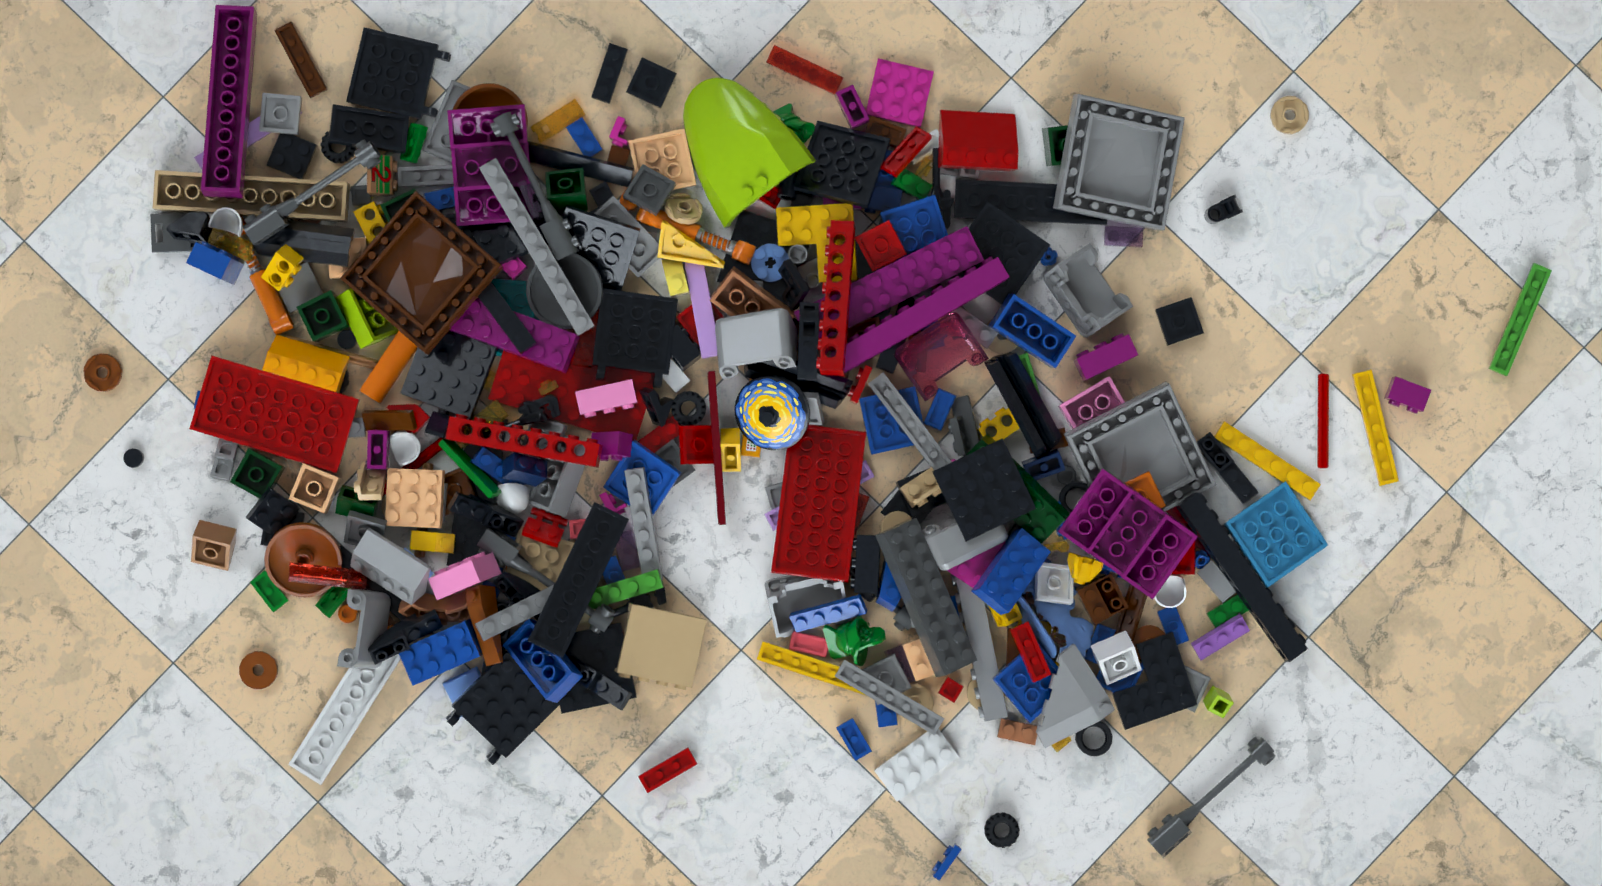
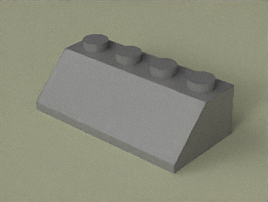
M565 442L561 443L559 452L566 450ZM583 445L579 446L576 450L578 456H582L585 453ZM542 458V460L548 461L547 479L536 487L532 486L528 504L566 517L585 465L558 460L553 462Z
M371 528L366 530L353 551L350 564L356 571L362 573L410 605L414 604L425 594L431 566Z

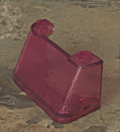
M957 312L945 315L897 348L894 354L896 360L925 402L937 393L938 386L935 382L966 361L971 366H978L989 359Z

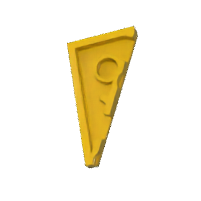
M662 221L657 258L724 268L725 261L667 221Z

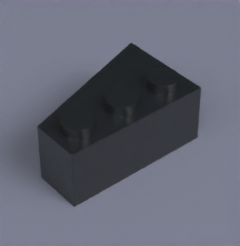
M857 535V538H853V550H856V558H852V569H855V577H851V588L854 589V593L878 594L879 543L875 535Z

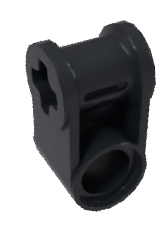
M1236 195L1230 196L1208 208L1204 214L1205 220L1210 224H1216L1242 213L1243 210L1239 208L1236 202ZM1211 210L1218 212V219L1211 218Z

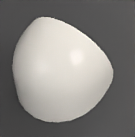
M222 207L212 214L209 227L225 230L241 237L243 221L234 209Z
M402 431L390 436L391 450L399 466L410 464L417 459L420 453V443L415 435Z
M518 483L498 485V488L502 491L499 496H496L498 506L513 514H518L525 510L529 503L528 487Z
M1171 574L1154 597L1155 601L1166 608L1177 607L1183 603L1186 598L1184 578Z

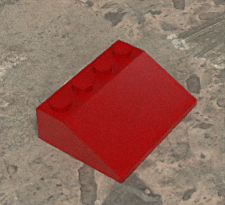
M940 110L938 168L1015 171L1018 169L1019 150L1015 114Z

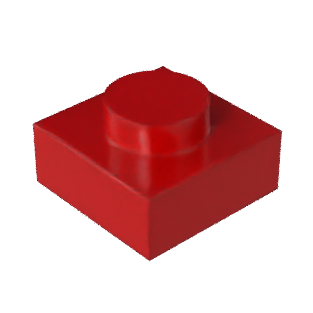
M947 676L938 694L955 703L964 686Z

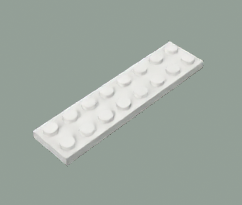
M399 654L382 661V664L375 669L349 668L288 765L322 785L401 660Z

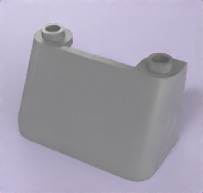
M1090 243L1044 275V282L1077 331L1086 338L1133 307L1128 296L1122 293L1114 294L1094 263L1098 261V253Z
M776 308L724 317L716 321L715 334L718 366L722 379L735 377L738 374V366L769 360H773L776 366L782 369L796 367L798 330L788 310Z
M786 575L765 582V590L776 638L789 637L793 633L794 627L789 618L790 613L846 598L844 584L841 581ZM851 618L834 623L842 625L851 621Z
M356 588L348 589V606L354 610H361L356 647L354 649L346 648L342 650L338 657L337 666L375 669L382 662L375 665L368 648L387 631L391 599L389 595L383 592Z

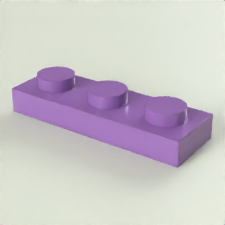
M1239 613L1193 641L1191 645L1198 658L1203 660L1250 630Z

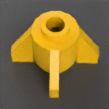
M1069 552L1067 558L1071 578H1074L1075 583L1082 585L1090 582L1099 574L1104 564L1095 558Z

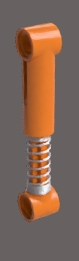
M640 207L635 218L642 224L660 230L662 221H667L694 241L701 242L702 244L705 243L707 246L710 245L711 248L716 247V250L720 249L721 252L725 251L726 254L732 256V259L747 265L750 264L756 250V246L741 240L738 242L730 241V239L727 240L725 237H720V235L716 236L715 233L711 234L710 231L706 232L702 225L696 223L689 225L677 223L669 218L663 210H660L657 216Z
M241 215L240 217L242 218L243 225H245L246 222L244 221V218ZM244 229L241 237L227 231L230 239L234 240L236 245H239L238 249L243 254L242 258H245L244 263L248 264L247 268L250 269L249 278L266 311L274 333L280 335L293 329L292 319L285 310L277 290L261 278L266 269L260 265L262 263H259V258L256 257L257 253L255 254V249L252 248V244L249 242L250 239Z

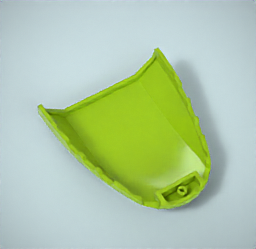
M718 77L699 83L691 91L685 102L683 120L689 150L698 178L724 228H729L738 214L789 175L814 163L816 160L793 130L788 128L781 121V118L767 107L768 105L761 102L741 84L730 79Z

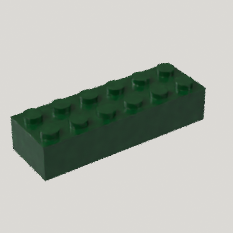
M987 434L968 454L996 441ZM1013 459L1036 507L1035 510L1013 520L1042 544L1068 518L1070 513Z

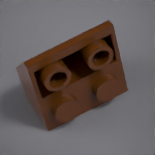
M1112 573L1095 578L1085 583V585L1075 588L1082 605L1094 625L1129 607Z

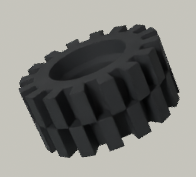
M327 131L326 135L322 137V143L320 142L321 151L328 160L342 164L345 161H350L351 157H354V151L357 150L356 147L346 145L343 152L336 153L332 150V143H328L329 132Z
M684 391L678 394L671 406L672 415L676 421L686 426L698 424L706 413L704 399L698 393L692 391ZM686 401H692L696 405V412L692 416H686L681 411L682 404Z
M1005 812L991 815L984 826L987 840L998 848L1012 846L1011 844L1015 843L1017 837H1019L1020 829L1017 821ZM998 823H1006L1009 826V833L1006 837L996 836L994 829Z

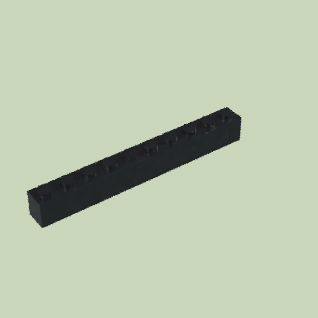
M1193 492L1175 505V507L1192 531L1198 536L1197 538L1226 577L1285 662H1291L1308 649L1305 645L1307 643L1305 638L1301 634H1297L1293 621L1285 617L1283 607L1273 600L1272 597L1274 595L1268 587H1264L1260 576L1250 567V560L1246 556H1242L1239 551L1241 549L1240 546L1228 536L1230 533L1217 520L1219 518L1217 513L1213 509H1209L1205 496L1201 493Z

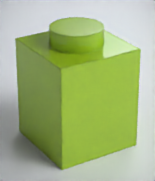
M1214 685L1203 699L1207 710L1221 718L1225 717L1234 704L1229 693Z

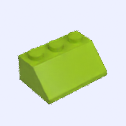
M351 288L336 297L360 349L376 344L398 333L399 330Z

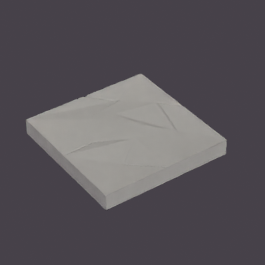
M1082 94L1073 95L1053 208L1157 231L1165 230L1185 117Z
M1164 382L1064 433L1088 487H1090L1102 469L1108 471L1124 483L1150 471L1166 504L1162 509L1167 511L1193 492L1200 494L1216 486L1215 480L1168 382Z

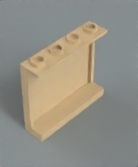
M629 603V616L618 666L615 668V671L619 673L620 677L630 679L632 675L637 676V680L649 682V679L656 680L658 685L667 686L668 683L675 684V688L686 690V687L692 688L707 620Z

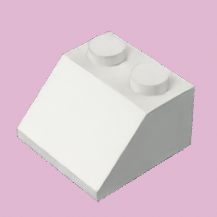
M1126 630L1091 645L1094 658L1106 685L1142 670L1135 647Z

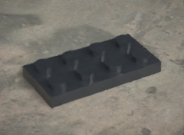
M333 104L328 143L356 147L357 143L365 139L366 142L371 141L378 150L405 154L409 116Z

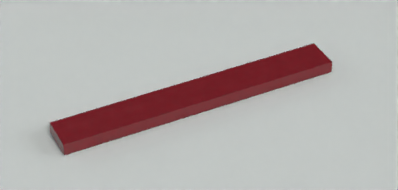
M708 371L717 517L719 525H726L715 371Z

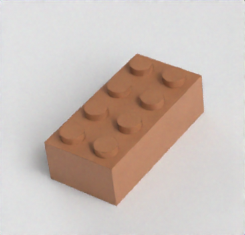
M736 267L730 270L710 297V301L729 316L776 308L788 310L792 319L795 316L794 311H791L788 306Z

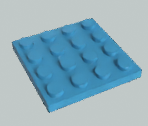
M1286 481L1224 523L1232 538L1240 546L1244 556L1250 560L1252 568L1260 576L1266 588L1328 546Z

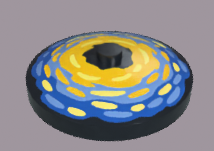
M778 375L758 376L741 389L735 401V419L740 431L751 443L767 450L789 448L796 444L808 429L810 422L808 400L802 390L785 377Z

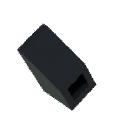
M677 324L674 327L671 358L683 372L701 358V351L699 345L696 342L692 343L688 338L690 335L684 327L680 328Z

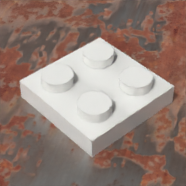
M1046 562L1042 564L1035 574V601L1073 604L1074 578H1071L1068 565Z

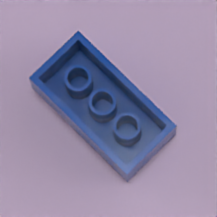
M202 241L201 244L195 242L186 262L235 285L244 264L239 262L240 258L205 241Z
M1015 294L1007 295L988 325L1050 368L1058 366L1076 338V335Z
M1023 528L1013 530L972 589V592L1000 615L1009 613L1051 551Z
M529 618L503 646L546 700L558 703L583 675L566 654L561 658L527 641L537 622Z
M471 619L409 645L410 649L399 653L412 686L483 655Z

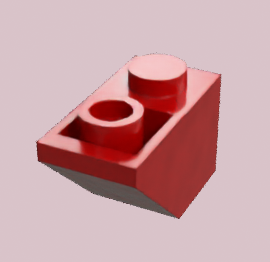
M417 404L388 405L386 407L388 410H413L417 428L415 430H405L409 433L417 434L430 419V416Z

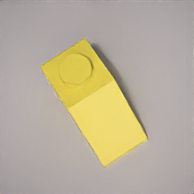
M663 259L662 264L670 296L674 297L690 293L682 262Z

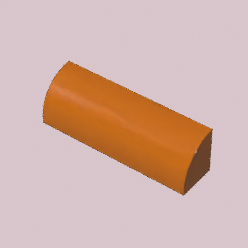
M398 331L359 391L381 404L418 347Z

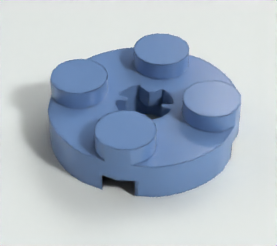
M776 244L762 245L753 254L751 259L752 270L759 279L765 282L779 281L782 279V276L778 270L782 263L789 259V256L782 247ZM768 258L775 259L776 264L773 265V268H768V265L765 266Z

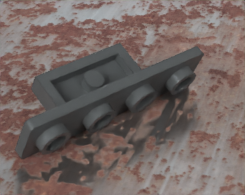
M968 395L955 398L952 405L954 418L949 419L950 423L948 424L949 431L953 434L955 441L953 442L954 451L958 456L963 455V457L980 441Z

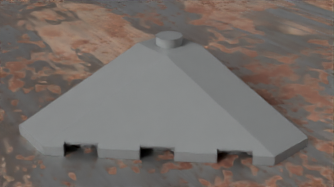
M1072 644L1057 656L1056 662L1059 663L1057 674L1053 673L1049 688L1052 691L1049 700L1045 699L1041 714L1045 716L1042 726L1038 725L1036 730L1045 748L1101 721L1115 710L1107 693L1075 644Z

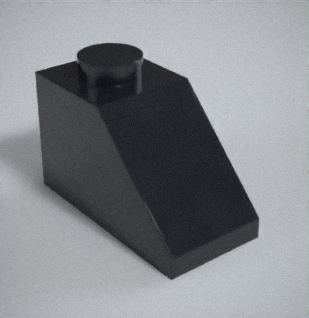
M199 211L198 213H187L168 225L166 230L174 239L200 243L205 241L208 243L213 228L208 226L210 221L209 214Z
M438 409V412L433 411L424 433L446 438L450 412Z

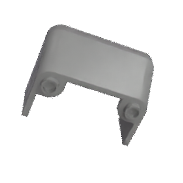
M957 523L942 530L938 525H928L924 529L920 526L937 567L943 571L949 570L1003 543L1008 538L1004 525L965 542Z

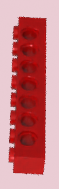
M831 220V226H827L829 245L825 246V256L828 257V263H824V275H827L826 282L822 284V294H825V301H821V312H824L823 319H820L819 331H822V338H818V350H821L820 357H817L816 368H819L821 375L844 376L856 228L854 221ZM838 239L845 240L842 245L835 244ZM836 258H843V261L841 263H834V260ZM835 276L842 277L839 282H833L832 279ZM835 294L841 296L837 301L831 300V297ZM832 313L839 314V317L835 320L829 318ZM830 332L838 333L835 338L828 337ZM828 351H836L834 357L826 356Z
M456 414V417H449L445 438L447 440L599 468L603 445L598 444L596 439L587 438L586 441H581L579 436L568 434V438L560 437L561 433L549 431V434H543L541 429L531 428L530 431L523 430V426L512 424V427H505L504 422L493 421V424L486 423V419L477 417L474 418V421L467 420V416ZM467 425H471L473 428L472 433L466 435L464 432ZM490 428L491 436L485 439L483 432L485 429ZM504 432H509L510 439L507 442L502 440ZM524 435H527L529 438V442L526 445L520 443V439ZM545 438L548 444L546 448L541 449L539 442ZM561 442L566 444L564 452L558 451V445ZM583 445L585 453L582 456H578L576 450L579 446Z

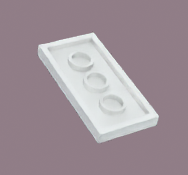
M938 729L935 735L928 731L874 771L894 799L899 801L959 756Z

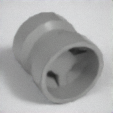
M793 245L788 253L789 259L795 265L803 264L807 259L806 248L802 245Z

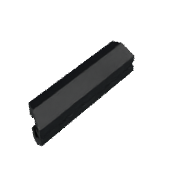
M287 220L289 222L288 226L261 244L253 245L257 254L265 257H273L282 246L287 244L304 258L303 262L348 267L350 243L353 241L355 229Z
M1017 353L997 355L984 361L1035 457L1038 459L1042 455L1047 454L1059 443L1062 435Z
M773 360L744 365V373L747 378L754 379L762 375L785 377L795 383L802 392L818 393L820 403L834 409L842 403L853 384L852 380L842 376L821 375L819 368H817V381L797 380V360L796 367L786 369L776 366Z

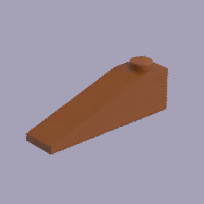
M476 585L465 589L467 609L486 666L503 662L500 633L483 641L475 626V623L498 612L495 587Z

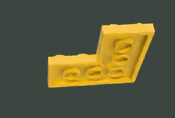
M844 203L776 208L778 246L816 244L819 282H826L827 275H824V263H828V257L825 256V246L829 245L827 226H831V220L854 221L853 205ZM838 239L835 244L842 245L845 240ZM855 241L852 280H858ZM836 258L834 260V263H841L843 261V258ZM835 276L832 281H841L842 277Z

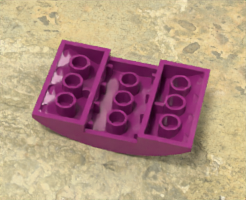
M525 104L447 110L457 226L511 222L479 167L495 158L498 160L530 217L534 220L532 185L508 136L497 138L490 125L494 122L493 119L504 113L511 112L512 115L516 113L521 124L517 125L519 130L514 133L530 163Z
M1104 469L1100 471L1058 530L1060 534L1111 568L1152 600L1198 537L1162 508Z

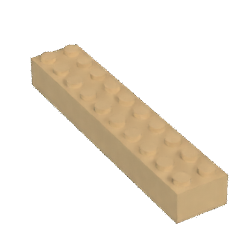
M155 170L153 209L157 211L187 213L202 211L207 214H213L219 208L228 207L234 209L240 216L254 214L257 217L262 213L260 209L266 204L270 203L273 206L295 198L321 180L245 176L243 198L204 197L201 192L202 173ZM333 181L299 204L286 219L348 222L350 184L348 182Z

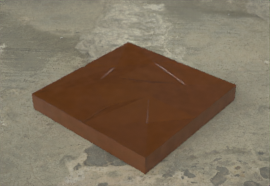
M415 191L340 279L428 355L478 298V295L503 269V266Z

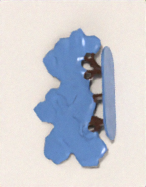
M1046 558V560L1044 561L1046 563H1052L1051 560H1049L1048 558ZM1034 576L1023 592L1024 597L1020 596L1016 602L1023 617L1021 621L1023 623L1029 621L1037 642L1050 658H1055L1057 655V648L1054 642L1060 645L1059 653L1075 644L1083 658H1085V651L1091 647L1093 624L1084 618H1076L1070 615V610L1075 607L1074 598L1071 605L1035 601ZM1073 585V597L1076 595L1075 588H1077V587L1074 586V585ZM1032 592V596L1028 598V593ZM1029 604H1034L1036 606V612L1038 613L1037 616ZM1042 619H1046L1050 623L1051 634H1048L1040 622ZM1063 634L1066 636V639L1058 640V636L1055 638L1054 635Z

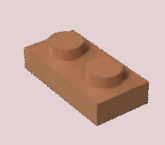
M1001 718L997 737L1035 745L1037 726Z

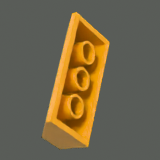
M276 334L267 352L262 370L339 393L350 356Z

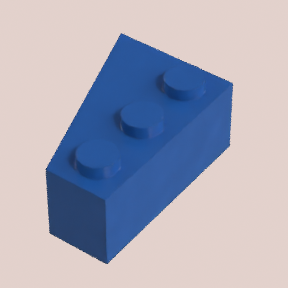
M884 557L876 603L893 612L901 599V595Z

